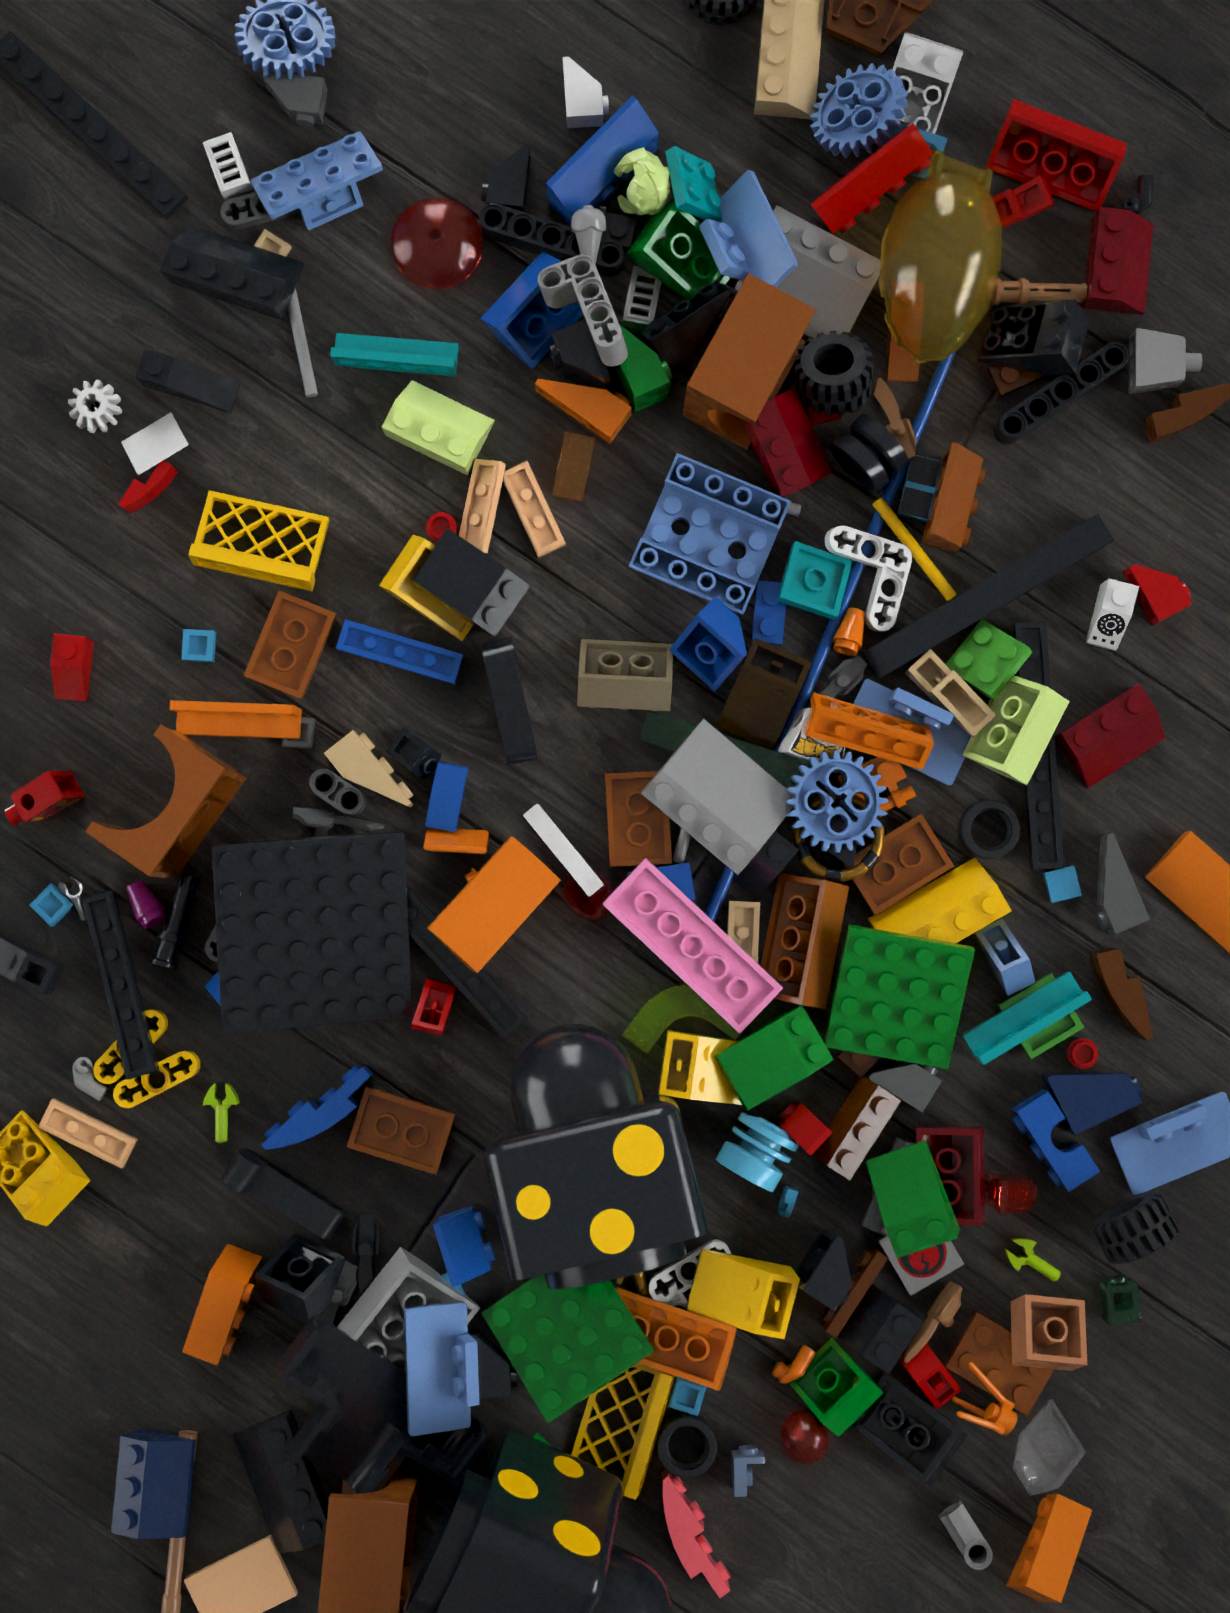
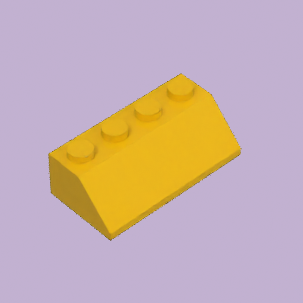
M974 857L867 919L873 929L957 943L1010 913L1012 910L997 884Z

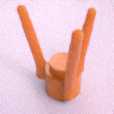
M970 1362L968 1367L1000 1403H991L984 1411L955 1396L951 1399L953 1403L980 1417L958 1411L957 1416L991 1429L1000 1435H1008L1017 1422V1413L1012 1411L1015 1404L1006 1399L974 1363Z

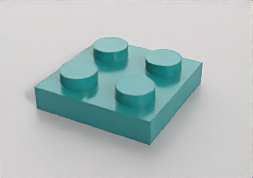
M676 146L666 150L665 154L676 208L703 220H721V199L716 190L714 181L715 171L711 163Z
M795 541L791 546L777 601L835 620L839 615L853 561Z

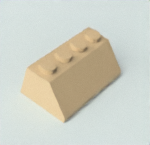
M763 0L754 115L811 119L810 115L815 113L813 104L816 103L824 0Z

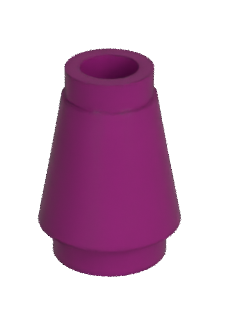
M143 880L136 881L126 888L136 922L141 924L143 928L153 927L166 918L163 912L165 907L144 884Z

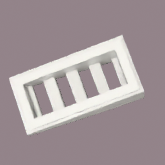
M232 132L203 142L224 200L253 190ZM229 143V148L213 153L212 148ZM233 153V158L217 163L216 159ZM233 164L237 165L236 168L225 171L223 173L220 172V169L231 166ZM237 174L241 176L226 183L223 180Z

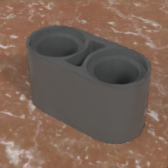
M319 769L311 775L309 779L311 790L340 812L349 816H356L365 809V795L336 773L328 769ZM329 775L333 780L332 788L329 791L321 792L318 788V781L322 776ZM355 793L358 796V804L354 809L347 810L343 805V799L347 794Z

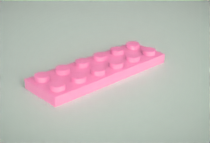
M647 858L602 903L739 1034L783 989L770 974Z

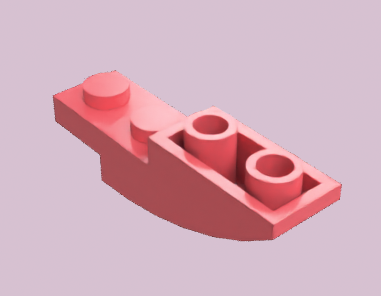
M666 1469L662 1472V1495L664 1514L673 1546L689 1577L692 1579L702 1572L718 1597L721 1598L730 1592L728 1579L731 1576L721 1561L716 1563L710 1555L713 1550L703 1534L699 1537L697 1536L704 1531L702 1519L705 1518V1515L695 1500L690 1503L684 1492L687 1491V1488L681 1478L676 1475L672 1477Z

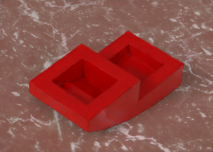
M1040 175L1014 190H1005L983 202L982 205L993 231H998L1032 217L1054 206L1055 203L1044 177Z
M165 460L159 462L146 484L134 478L118 505L130 514L141 509L165 490L178 471Z

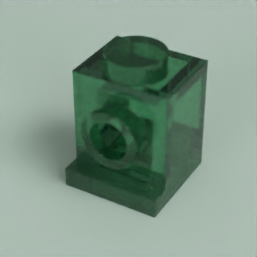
M1126 1275L1108 1276V1282L1100 1283L1103 1305L1102 1317L1106 1323L1111 1326L1142 1322L1138 1284L1132 1280H1127ZM1121 1292L1122 1299L1119 1302H1114L1113 1295Z

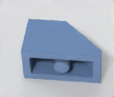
M1003 919L975 932V936L988 964L1007 996L1036 983L1029 957Z

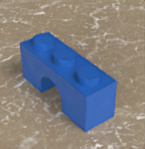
M1041 1089L1011 1109L1016 1116L1012 1119L1014 1125L1022 1135L1027 1133L1032 1141V1144L1029 1145L1030 1150L1039 1162L1041 1160L1045 1161L1050 1169L1046 1174L1056 1188L1061 1186L1062 1189L1070 1192L1100 1172L1082 1144L1074 1142L1064 1149H1056L1052 1144L1051 1131L1057 1123L1065 1119V1116L1049 1091Z

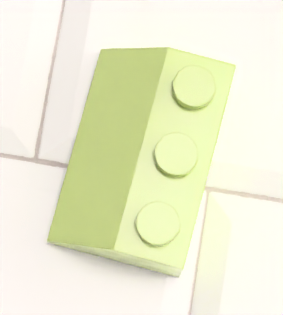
M412 380L395 399L382 425L385 436L468 476L474 460L477 458L495 421Z
M1013 676L994 701L990 699L987 704L996 716L974 737L971 736L962 755L998 774L1027 785L1070 701L1047 686Z

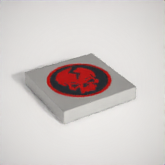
M888 1235L877 1239L910 1296L964 1265L951 1241L896 1258Z

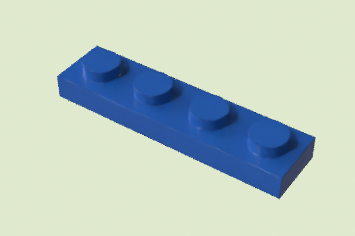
M346 619L344 620L336 649L453 685H456L464 658L463 654Z

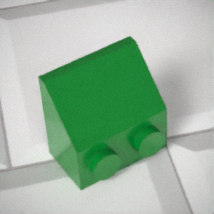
M833 1337L816 1352L804 1375L789 1382L821 1423L838 1437L884 1393Z

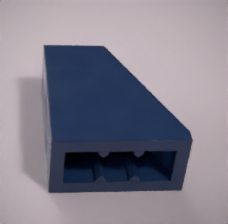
M1077 1072L1045 1073L1041 1075L1047 1090L1065 1116V1119L1062 1121L1067 1132L1073 1135L1142 1103L1139 1096L1142 1093V1089L1134 1076L1130 1077L1127 1073Z

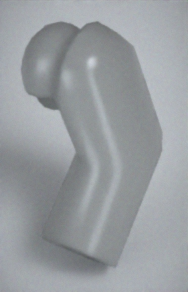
M79 1057L76 1059L72 1066L75 1086L100 1101L108 1088L95 1080L93 1065L89 1058Z

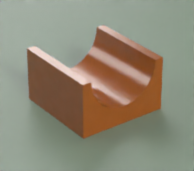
M748 273L687 384L683 417L748 450L751 440L741 418L755 425L768 399L778 395L795 363L798 349L801 345H805L806 341L802 340V337L817 309Z
M160 724L153 735L164 744L175 768V786L166 808L153 821L139 828L127 830L124 827L92 821L85 832L146 875L177 879L247 777L188 736Z
M397 1468L381 1490L371 1493L357 1494L343 1480L342 1494H330L318 1613H404L409 1598L421 1470Z

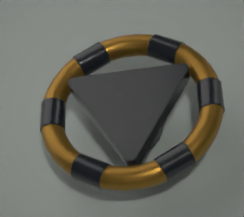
M827 793L833 799V803L840 804V795L833 797ZM853 795L852 805L857 810H861L865 805V799L858 795ZM819 796L808 803V806L812 810H818L821 806V798ZM846 812L853 822L857 821V818L852 813ZM835 816L830 819V827L834 832L839 833L843 829L844 823L841 817ZM877 816L876 819L882 824V827H871L875 835L871 849L856 866H854L857 845L855 841H853L852 851H847L844 844H842L841 850L838 853H834L832 844H830L827 850L848 866L849 869L826 868L817 863L811 857L805 838H799L803 831L802 827L794 828L793 843L799 849L797 851L799 860L810 872L825 880L841 882L863 875L880 858L883 849L884 828L880 816Z

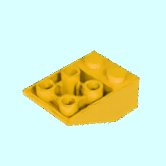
M667 1030L658 1094L691 1100L742 1105L714 1057L738 1040Z
M21 1110L0 1132V1186L26 1220L47 1227L91 1180L77 1162L44 1130L38 1128L39 1125L26 1112Z
M701 1249L686 1310L753 1334L785 1339L800 1278L791 1266Z

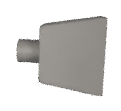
M1136 328L1129 336L1128 394L1175 388L1185 380L1186 372H1200L1202 354L1186 353V339L1183 336Z

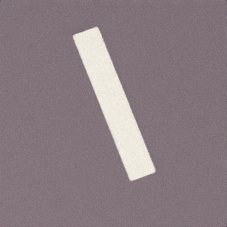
M539 804L534 805L523 815L589 897L604 886L603 882Z

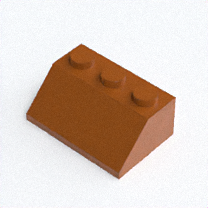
M952 442L942 456V464L928 521L925 524L921 544L957 553L962 545L967 546L971 528L967 527L969 516L975 515L978 498H974L976 486H982L986 469L981 468L982 457L962 445Z

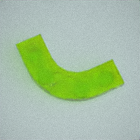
M684 984L670 987L653 996L640 1009L622 1036L648 1054L664 1030L672 1022L685 1016L705 1019L734 1040H736L739 1033L690 986Z

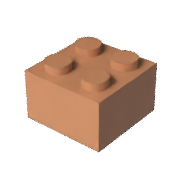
M1025 1294L1010 1301L1012 1365L1073 1371L1087 1365L1085 1300Z

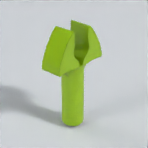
M217 1083L210 1087L203 1101V1106L211 1105L215 1110V1141L217 1143H226L228 1141V1109L231 1105H238L240 1103L238 1095L230 1083L225 1084L226 1098L222 1101V1104L216 1095Z
M1023 1237L1011 1238L1012 1241L1023 1247L1025 1256H1015L1004 1248L1006 1257L1015 1270L1019 1271L1022 1265H1029L1054 1282L1059 1279L1061 1272L1034 1254L1033 1247L1037 1244L1034 1240Z

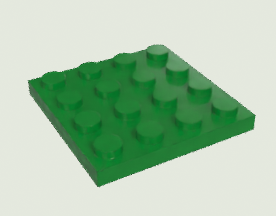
M849 924L824 1044L827 1048L948 1069L975 953L974 947Z
M544 1275L536 1276L481 1313L547 1423L552 1422L655 1351L611 1280L580 1287L548 1289Z

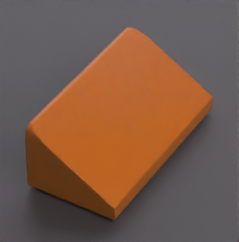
M430 827L426 832L424 849L432 852L488 853L489 832L486 830L457 829L456 832Z

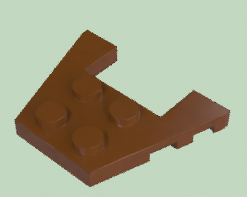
M829 0L825 33L881 57L935 0Z

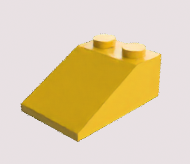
M412 535L379 586L457 639L463 641L473 625L412 580L435 546L425 538Z

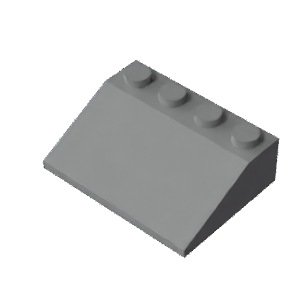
M776 206L773 213L798 262V266L776 288L817 309L804 333L806 337L815 339L817 334L823 332L824 335L830 334V331H836V334H842V332L850 333L886 263L791 212ZM738 280L734 289L739 291L743 284L742 280Z
M704 718L642 791V795L737 875L759 852L787 816L786 814L793 808L792 805L785 804L786 800L793 799V794L786 791V788Z
M400 1247L337 1327L406 1371L405 1308L464 1301L467 1304L468 1325L480 1307L468 1296L452 1287L448 1281L428 1264Z

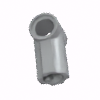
M962 1501L953 1503L938 1515L960 1550L966 1563L975 1570L987 1568L993 1557L987 1540L983 1537ZM981 1545L984 1547L981 1556L974 1558L968 1555L972 1546Z

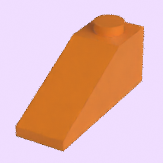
M538 379L535 383L537 393L609 444L614 440L632 413V407L629 406L630 401L618 392L612 394L606 389Z

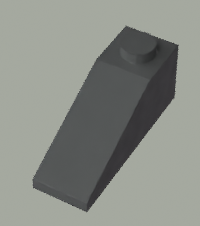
M1114 833L1100 836L1096 906L1099 912L1096 913V918L1102 930H1107L1108 934H1117L1150 920Z

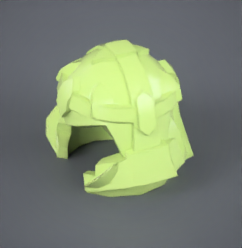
M644 147L629 152L621 159L614 170V174L618 177H621L623 172L626 174L632 170L635 172V176L627 188V198L619 195L617 198L620 208L625 213L657 214L673 199L669 169L662 165L658 156L646 151Z

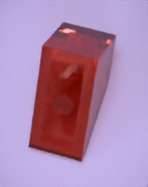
M990 1173L989 1206L999 1213L1031 1212L1032 1203L1035 1204L1037 1201V1185L1033 1184V1179L1021 1175Z

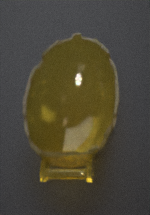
M935 150L930 159L932 163L929 165L927 177L911 185L906 194L901 197L894 207L895 210L891 222L887 225L881 247L879 286L881 297H885L887 313L884 314L885 321L897 346H902L914 356L913 359L918 363L943 361L966 343L989 309L1001 271L1002 224L995 203L990 195L992 169L987 167L980 169L944 156V152L940 150ZM942 169L948 170V171L953 172V173L944 172V171L942 172Z

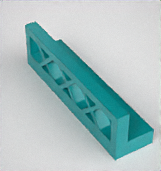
M336 333L335 347H331L330 357L334 365L339 367L457 376L459 344Z
M1067 971L964 1033L961 1037L976 1062L985 1065L1088 1003L1092 998L1087 991L1080 989L1071 972Z

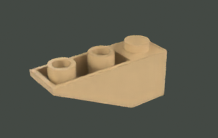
M352 730L324 752L343 778L410 808L414 805L410 800L413 793L403 781L398 784L390 775L394 772V769L384 757H381L379 760L371 751L375 745L364 732L358 735L357 732Z

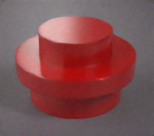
M437 512L427 520L426 532L434 542H438L446 529H450L454 533L457 532L456 521L448 513Z
M1077 1038L1068 1045L1066 1056L1069 1063L1075 1068L1088 1069L1096 1063L1098 1049L1091 1040Z

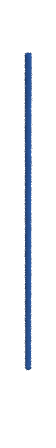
M957 317L912 423L917 443L969 323L966 317ZM908 464L897 475H890L889 482L882 494V498L889 507L892 505ZM877 510L866 532L876 536L879 535L884 523V519ZM866 540L861 546L862 554L869 558L874 547L871 541ZM854 561L849 573L839 615L835 620L829 619L812 659L810 669L787 718L765 770L775 779L785 757L777 753L798 711L806 708L833 644L832 639L845 616L866 564ZM726 865L705 912L714 923L735 875V872Z

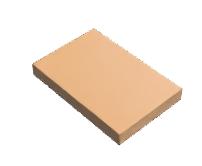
M272 1535L186 1576L184 1579L199 1613H263L298 1594L297 1588L281 1554L277 1550Z

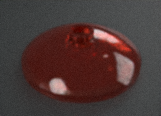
M434 197L412 204L399 216L393 228L391 248L398 268L410 281L426 288L444 289L461 283L472 274L482 255L483 239L476 218L466 207L451 199ZM438 232L441 234V237L438 240H432L430 235Z

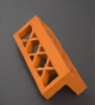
M813 692L810 699L812 713L805 727V736L923 770L934 746L930 727Z
M170 700L169 710L177 712L176 731L184 735L300 739L302 709L295 705Z

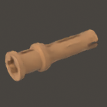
M995 277L991 284L992 306H997L999 303L1026 304L1028 302L1074 299L1078 303H1084L1087 297L1086 283H1029V280L1025 278H1019L1018 281H1001L1000 278Z

